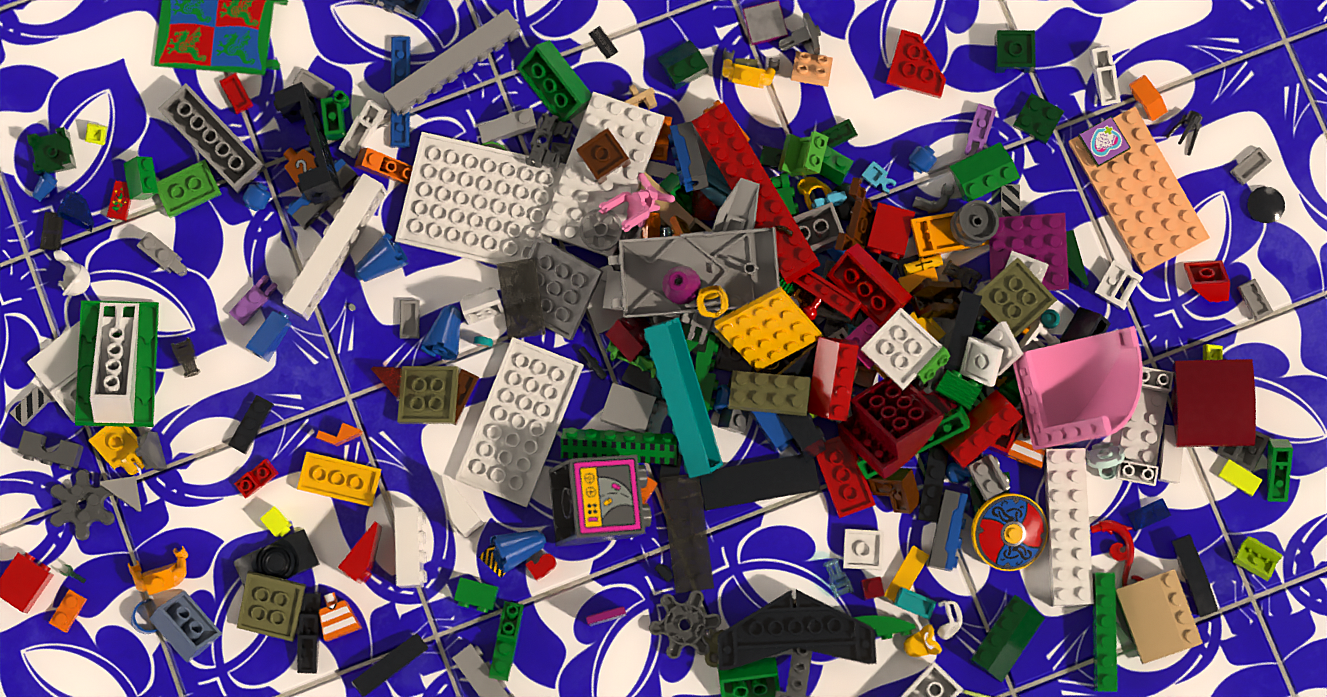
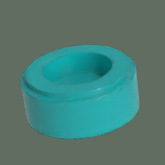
M1048 309L1040 316V322L1044 328L1053 329L1059 324L1060 316L1055 310Z
M475 336L473 344L491 348L493 340L487 337Z

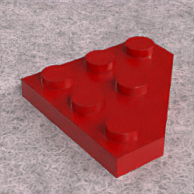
M901 29L886 84L941 99L946 82L945 76L941 73L935 59L925 46L921 35Z

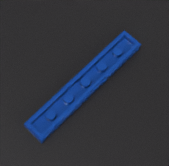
M391 37L392 88L411 75V37ZM391 108V148H410V111L405 115L400 114L397 116Z

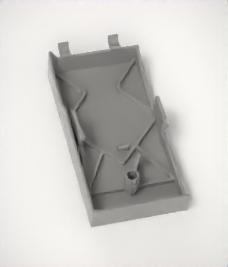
M775 227L713 233H687L669 237L619 240L620 255L608 256L609 265L620 264L622 298L611 299L612 308L623 307L624 318L698 313L697 298L689 304L680 305L670 301L663 292L662 283L664 276L670 269L676 266H687L696 271L701 279V288L720 285L728 298L727 310H736L780 287ZM681 278L676 279L675 284L679 285L682 283ZM720 296L714 299H704V305L708 312L720 310Z

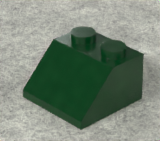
M691 40L657 57L675 90L708 73L709 66Z

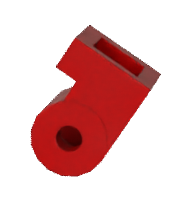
M544 554L536 564L531 560L525 565L536 581H539L555 569L557 561L553 555Z

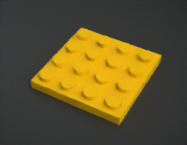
M781 287L714 321L717 330L757 372L816 342L818 336H822L820 330Z

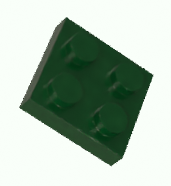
M1031 93L1012 127L1046 145L1064 110Z

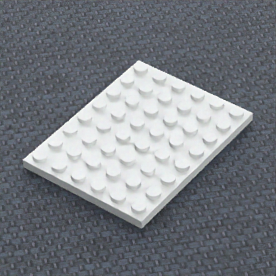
M422 132L395 242L521 271L536 237H541L550 243L552 242V237L543 235L540 232L566 164L560 163L557 172L554 171V167L543 164L541 168L526 165L525 157H529L527 155Z

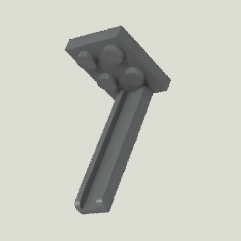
M801 648L792 649L786 692L776 691L775 697H809L806 696L812 651Z

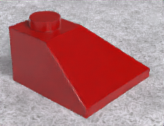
M1222 260L1184 263L1190 285L1196 292L1209 302L1229 301L1230 280Z

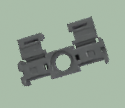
M543 113L542 125L540 129L536 128L530 143L532 150L529 157H525L526 165L541 168L542 164L554 167V171L557 172L562 160L561 152H550L549 147L553 140V135H561L565 138V142L568 143L573 132V124L559 121L558 116L552 115V117H549V114ZM542 137L547 139L545 143L537 142Z

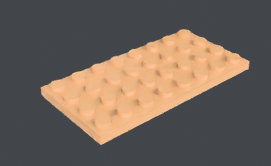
M1133 107L1113 118L1131 147L1127 152L1097 168L1078 136L1069 140L1068 144L1143 274L1199 245L1210 237L1137 108Z

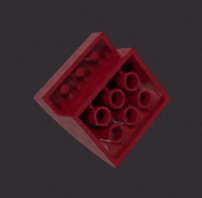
M1253 360L1174 361L1172 367L1174 387L1170 396L1176 447L1254 446L1256 436V395Z
M886 377L850 400L853 415L847 421L837 424L839 436L883 479H886L905 465L925 445L941 423L944 414L911 383L902 390L894 381Z

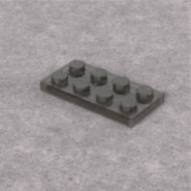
M531 258L497 264L508 340L512 339V337L523 338L546 334L535 259Z

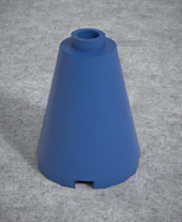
M389 233L382 235L355 266L356 271H354V274L359 281H370L409 264V262H406L408 259L398 243L391 241L393 237Z
M448 305L441 310L422 341L421 349L426 354L435 357L436 354L440 355L442 360L452 361L457 359L459 354L461 312L456 306Z
M538 530L490 537V545H495L494 551H492L499 569L503 570V573L510 571L542 550L546 543L544 534L542 532L539 533Z

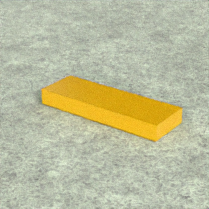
M913 545L884 593V597L894 602L900 587L910 590L930 555Z

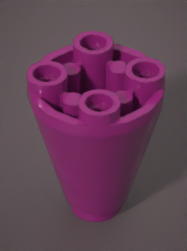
M676 266L670 269L664 276L662 283L663 292L673 303L680 305L689 304L699 294L701 279L692 268ZM681 278L682 283L679 285L675 284L676 279Z

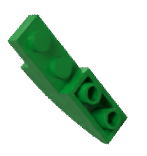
M712 334L708 336L705 352L697 351L695 368L707 412H709V409L713 410L715 399L712 398L713 391H717L719 380H716V374L709 373V371L714 370L715 360L712 359L713 352L717 353L719 341H716V335Z
M504 602L489 678L503 681L509 680L524 605Z
M876 615L854 617L871 626L875 630L876 638L881 637V640L893 638L892 634L900 633L901 636L912 634L911 630L916 629L914 624L894 617Z

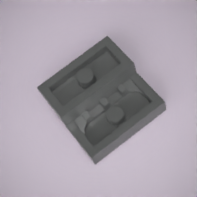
M1256 431L1254 446H1222L1218 448L1216 453L1253 473L1268 445L1270 437Z

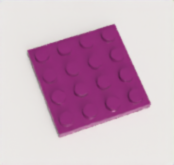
M1053 213L999 217L997 232L989 239L991 281L1005 269L1011 252L1015 251L1049 265L1042 284L1049 291L1069 290L1066 214Z

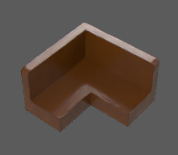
M900 468L886 479H883L879 474L868 479L872 495L889 496L894 513L911 514L921 502L912 468Z

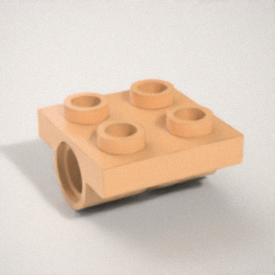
M796 51L791 81L828 87L833 57Z

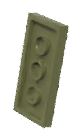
M733 371L729 409L807 416L810 377Z

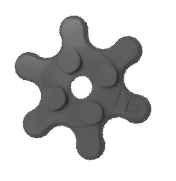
M80 469L76 473V483L73 487L65 488L61 484H55L51 487V495L59 499L62 506L57 513L51 516L50 522L55 527H60L66 522L73 523L76 528V538L84 541L90 535L89 528L93 522L99 521L104 525H111L115 520V516L104 507L105 499L113 494L102 486H92L89 471ZM85 499L87 506L82 510L78 509L77 502Z
M699 590L692 591L688 601L685 603H678L671 594L663 595L660 603L666 610V617L661 621H653L649 625L651 634H664L669 638L670 644L666 653L671 659L678 658L685 646L694 647L699 655L708 654L710 645L704 639V633L709 628H717L721 624V617L718 614L706 615L701 611L704 595ZM684 619L691 622V627L688 630L680 628V622Z

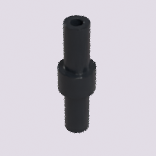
M584 346L580 348L578 352L586 360V365L590 370H594L601 380H604L607 374L599 366V361L592 357Z

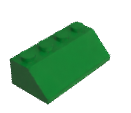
M550 40L537 44L517 67L518 71L552 115L558 116L559 121L567 123L588 107L592 96L591 92Z

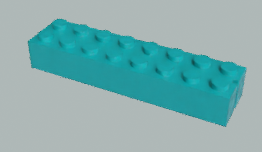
M677 317L645 328L644 337L646 342L649 343L650 357L656 366V377L662 386V396L666 399L667 413L672 419L673 433L677 436L679 442L678 449L685 462V472L689 475V478L715 471L723 465L680 319Z

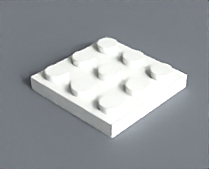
M900 308L860 351L904 390L943 346Z

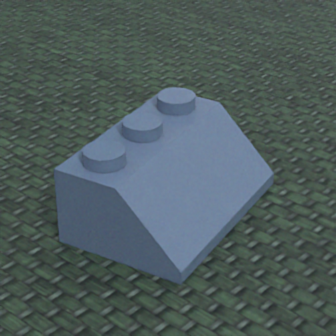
M185 590L159 606L149 619L187 663L201 654L222 635V632Z

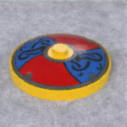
M1017 493L999 494L986 501L977 511L971 528L972 543L978 556L988 565L1003 571L1020 570L1033 563L1042 553L1048 537L1047 520L1042 509L1030 498Z

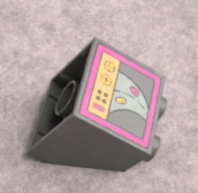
M637 455L569 459L549 469L556 547L634 538L644 534L645 527L650 526L651 509L649 504H642L641 488L647 486V470L645 465H638Z

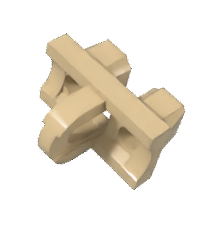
M634 84L629 86L633 97L626 100L625 103L637 107L645 103L648 110L657 106L655 91L652 87L639 94Z

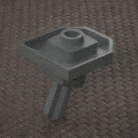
M807 12L803 14L804 27L791 32V36L779 41L778 45L782 51L796 45L803 46L810 43L814 54H820L818 36H821L819 26L814 25Z

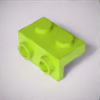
M1248 536L1241 543L1233 562L1268 581L1273 574L1276 564L1281 560L1282 554L1259 542V540Z

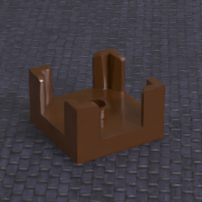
M608 128L576 149L578 155L590 169L599 185L607 180V175L619 167L625 168L631 164L629 157Z

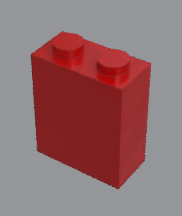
M878 202L866 250H869V253L873 255L885 254L894 260L903 259L911 231L910 220L914 219L915 212Z
M18 552L0 577V598L22 613L28 614L54 574L50 572L51 568L41 562L39 565L34 561L35 557L28 552H25V554Z

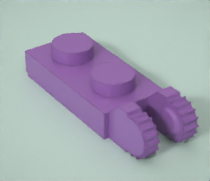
M978 103L964 154L968 155L970 153L972 142L979 143L976 153L982 151L983 146L987 142L996 108Z
M264 275L229 312L243 326L270 299L269 296L278 287L274 282L266 289L265 293L260 290L269 280L267 275Z

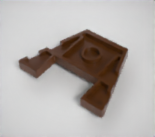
M853 177L849 195L856 201L850 211L851 220L850 224L846 227V233H838L835 250L844 251L857 243L863 249L867 247L875 211L870 199L865 197L866 190L860 186L862 183L860 178Z

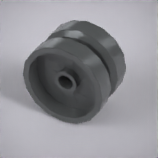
M974 200L965 204L953 214L950 221V230L953 237L965 247L982 245L996 234L999 227V217L996 210L989 203L981 200Z

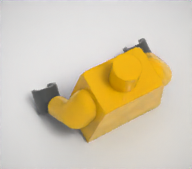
M726 48L724 49L722 55V74L725 78H729L728 82L763 89L764 86H769L772 83L775 73L779 71L780 59L777 62H773L772 58H769L768 69L764 70L732 63L735 51L732 50V53L726 51Z

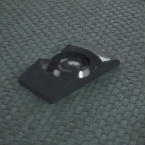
M305 529L283 537L270 545L252 551L233 561L244 588L249 571L288 580L320 565Z

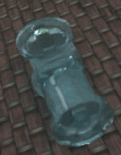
M839 558L822 564L823 567H826L830 578H828L835 600L846 593H854L849 578L845 572L842 573L838 563Z

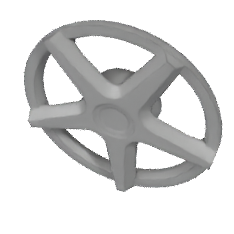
M600 208L588 212L583 217L579 230L585 245L593 250L605 251L613 248L619 242L623 230L620 218L611 210L607 212L609 214L603 221H599L593 215V213L599 212ZM613 217L618 222L619 232L609 228ZM589 218L593 224V229L583 233L584 222ZM597 236L598 247L588 243L585 238ZM605 236L617 237L612 244L604 247Z

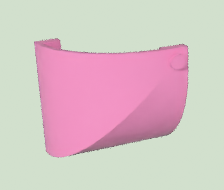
M1135 326L1026 351L1013 363L1033 450L1112 435L1130 420L1139 401L1142 387V359Z

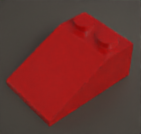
M374 521L338 566L340 570L359 584H362V582L366 583L372 576L371 571L374 567L383 528L376 521Z

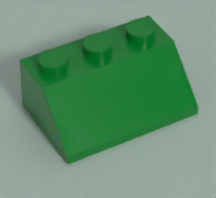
M1001 142L949 166L963 200L967 202L973 201L1020 178L1012 158Z
M775 657L764 658L731 670L719 671V664H717L721 697H775L776 691H780Z

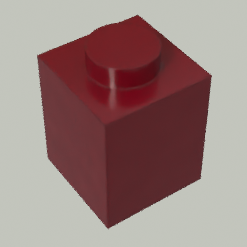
M881 576L860 581L864 601L885 596Z

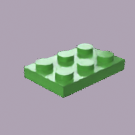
M206 160L200 161L157 182L158 195L170 219L222 194Z

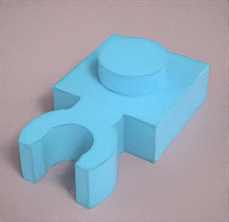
M874 161L861 175L874 188H877L878 185L882 186V190L886 194L890 193V190L886 188L887 184L896 186V182L893 179L886 178L888 172Z
M833 191L828 193L826 198L815 199L814 203L811 204L812 209L831 202L834 207L841 206L847 199L845 191L839 193Z

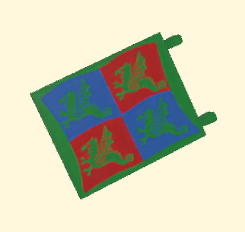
M162 0L154 67L226 73L236 72L239 74L264 76L266 68L279 70L280 63L278 60H267L274 3L287 5L288 0Z

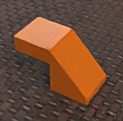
M1146 75L1129 84L1134 99L1143 105L1149 120L1153 122L1168 112L1162 96Z
M665 116L650 159L667 161L669 148L668 134L671 133L672 117Z
M342 423L337 437L318 431L316 438L337 447L361 436L363 431Z

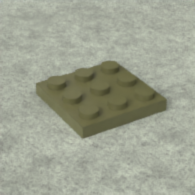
M1018 257L976 294L982 296L981 304L998 323L1006 322L1014 338L1057 301Z
M402 366L397 422L399 424H455L459 367Z
M249 571L247 573L237 628L293 642L296 636L306 584Z

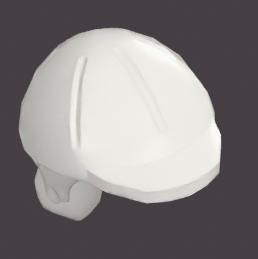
M62 250L54 251V258L66 266L63 275L64 282L58 281L64 291L62 295L76 296L84 293L90 285V275L87 269L81 264L74 263L66 252Z

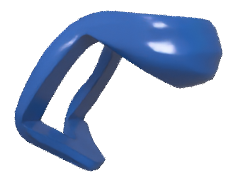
M726 384L717 386L718 391L713 408L718 414H721V410L726 409L725 407L729 404L731 389Z

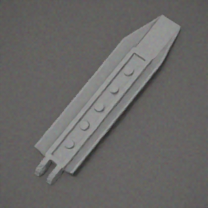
M740 178L719 209L711 233L754 229L759 193L758 183ZM699 312L683 314L681 321L692 325L687 340L692 341L697 326L703 328L702 334L699 337V344L703 345L708 330L718 333L714 321L723 317L725 312L718 318L702 316Z

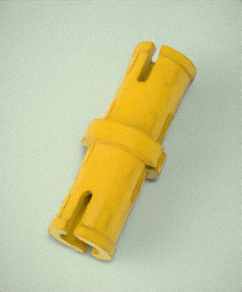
M940 254L925 259L921 257L918 261L903 264V270L907 276L932 267L943 266V260Z

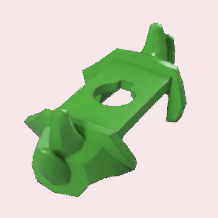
M610 341L606 352H611V361L614 362L618 358L630 363ZM638 355L637 360L630 363L638 366L642 371L650 370L651 378L656 377V366L651 359L649 360Z

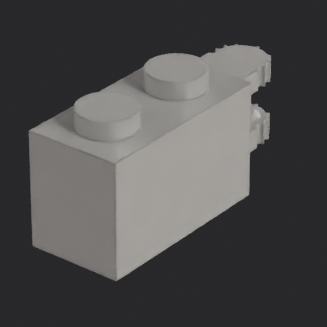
M148 232L137 244L138 248L167 272L171 273L174 271L180 277L187 275L188 270L186 266L180 262L182 258L151 232Z

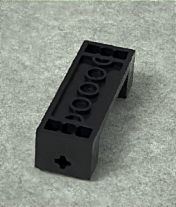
M302 82L274 92L276 99L273 101L277 111L281 112L284 119L287 118L291 124L305 119L304 129L307 135H310L311 141H309L312 152H315L316 155L314 162L317 168L298 175L299 182L297 185L299 191L304 193L306 199L311 200L314 205L343 195L314 96Z

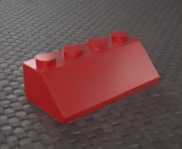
M858 243L847 249L826 275L841 290L862 303L860 309L880 328L900 308L903 309L913 297Z
M818 336L807 407L809 413L826 419L847 421L859 349L857 341Z
M995 390L967 414L970 420V427L940 442V445L963 470L1018 423L1023 416L1002 394Z

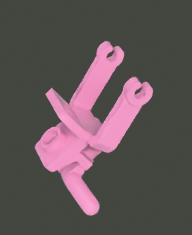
M639 173L638 179L645 190L642 189L633 192V194L622 192L599 205V212L606 214L624 202L629 203L627 209L628 219L621 223L623 226L622 230L628 232L635 225L644 227L650 213L660 210V205L655 200L670 203L675 201L673 195L657 191L644 173Z

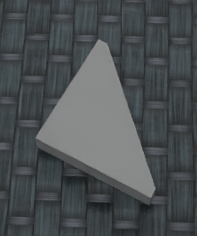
M136 476L99 482L100 486L107 489L137 512H141Z

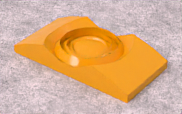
M955 212L910 220L919 257L974 249L989 245V240L976 247H965L958 243L950 230V221Z

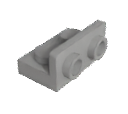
M992 454L967 466L985 501L1010 489L1008 477L1001 472L999 468L1000 463Z

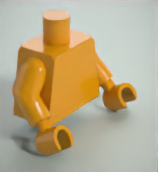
M182 546V550L179 552L177 548H174L173 553L178 559L175 563L141 573L142 569L138 560H136L137 564L135 566H130V563H128L136 589L140 592L147 591L148 595L174 588L180 584L187 574L185 559L188 557V553L184 546Z

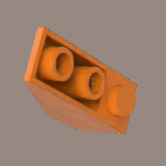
M368 147L360 149L354 167L368 173L409 185L413 166Z

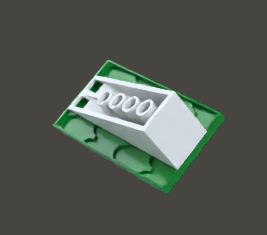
M81 300L75 426L154 427L159 302Z

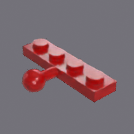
M813 271L792 282L815 297L810 305L802 309L811 321L816 318V309L821 302H824L850 320H852L862 305L860 301Z

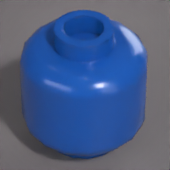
M927 145L925 147L917 146L908 158L909 166L920 174L922 172H929L937 161L936 156L933 155L935 151Z
M260 182L257 185L250 184L243 196L245 206L256 212L265 209L271 197L270 192L267 191L268 187Z

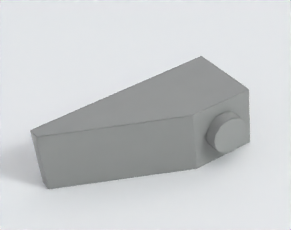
M531 107L479 125L478 128L483 144L535 132L537 126Z

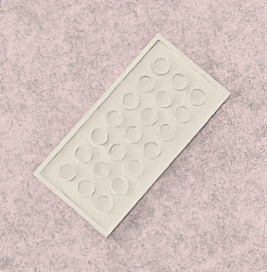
M593 92L540 233L606 257L614 256L618 243L613 248L605 251L593 250L585 245L580 236V223L588 212L598 209L602 202H607L622 192L633 194V192L638 191L641 183L638 179V174L645 173L665 116ZM608 128L629 157L631 164L625 168L619 167L607 175V180L599 185L590 169L578 155L576 149ZM624 202L611 210L620 218L621 223L627 219L628 202ZM593 213L599 221H603L609 214ZM613 217L609 228L619 232L618 222ZM589 218L584 222L583 233L593 229V224ZM597 236L585 238L588 243L598 247ZM605 236L604 247L612 244L617 237Z
M512 337L455 480L527 508L584 364Z

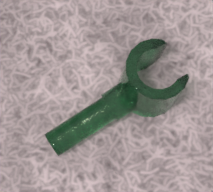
M63 564L68 567V572L64 573L59 570L61 575L71 576L85 583L86 579L76 574L70 565Z

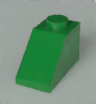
M673 172L659 184L669 195H673L675 201L690 215L703 204L693 191L686 192L685 186L680 185L679 177Z

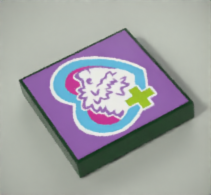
M1112 116L1078 134L1079 139L1097 168L1131 149Z

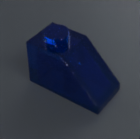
M68 191L58 208L57 216L92 232L95 223L86 199L78 192Z

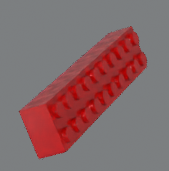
M723 102L692 120L693 126L731 190L734 189L740 178L759 184L754 229L773 228L782 225L792 231L793 235L790 237L784 231L776 230L778 267L786 284L793 282L820 266L816 255L726 104Z

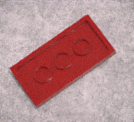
M840 436L826 440L824 443L826 450L818 454L816 459L839 519L875 506L876 504L867 480L857 464L858 456L856 451Z

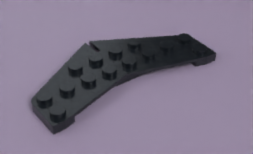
M791 589L719 634L717 639L719 671L731 670L794 648H801L863 664H877L875 631L871 626L797 589V607L793 608Z

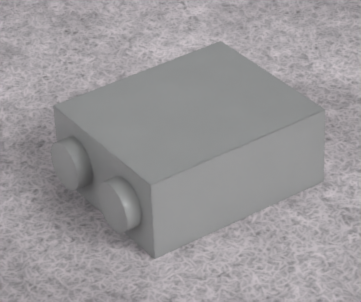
M612 383L600 421L628 431L650 432L653 423L650 421L652 414H656L659 403H656L657 398Z

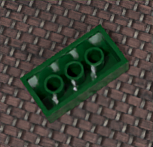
M1013 595L969 661L1002 683L1045 617L1017 595Z

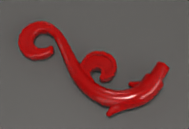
M1114 520L1099 521L1098 524L1090 526L1092 534L1106 531L1112 535L1113 531L1119 534L1125 543V552L1123 553L1120 552V548L1123 547L1121 543L1116 542L1109 548V554L1114 560H1125L1122 575V587L1128 585V576L1134 559V542L1129 533L1132 527ZM1138 575L1131 576V579L1137 582L1144 580Z

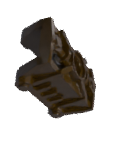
M929 278L924 279L921 284L910 292L913 296L911 303L917 318H949L950 320L956 318L960 306L958 296L962 291L960 280L954 279L951 282L932 281ZM944 299H953V302L949 304V302H944Z

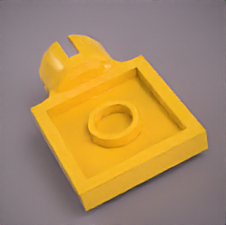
M105 426L88 440L114 470L117 467H123L129 475H135L139 471L134 463L141 469L144 468L142 457H138L135 452L136 448H139L137 436L129 427Z

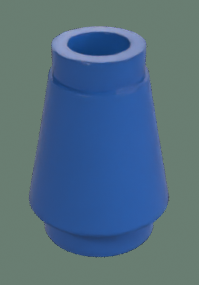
M45 172L44 175L40 176L32 196L38 201H42L57 186L58 180Z

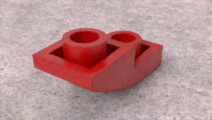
M264 459L234 484L245 499H247L279 473L268 459Z

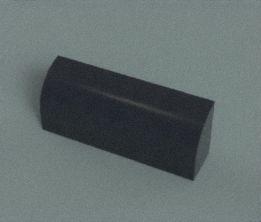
M1079 307L1059 339L1060 343L1106 333L1111 323L1102 314Z

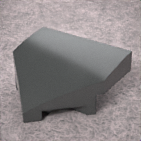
M146 432L144 435L137 437L139 448H136L135 452L138 457H142L145 470L153 468L157 471H163L168 469L158 432Z

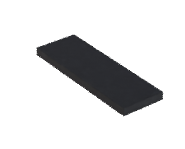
M801 454L720 468L700 476L706 511L820 491L814 458L806 462Z

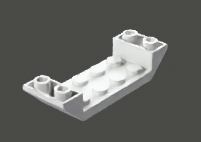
M1142 366V387L1139 401L1131 416V420L1121 430L1119 444L1124 448L1125 457L1120 464L1116 465V479L1156 486L1159 468L1156 464L1167 396L1171 391L1174 372Z

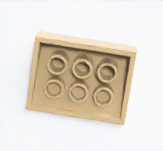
M1175 569L1116 589L1118 601L1142 664L1203 644Z

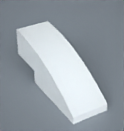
M1111 46L1090 48L1091 64L1101 106L1120 103L1116 67L1113 64Z
M373 99L368 100L360 115L355 118L339 149L349 156L356 158L360 149L364 148L379 126L388 109Z
M1164 425L1158 481L1178 484L1181 478L1183 447H1176L1174 426Z

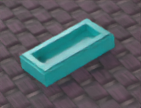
M900 587L893 605L930 620L937 602Z

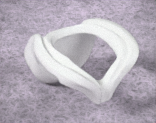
M944 600L938 606H945L950 622L940 626L937 634L940 638L947 640L960 629L963 617L961 609L956 602ZM949 605H954L957 615L956 622L952 617L951 608Z

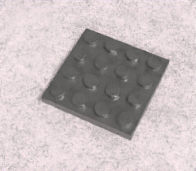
M536 237L506 306L564 338L573 340L604 271L541 237Z

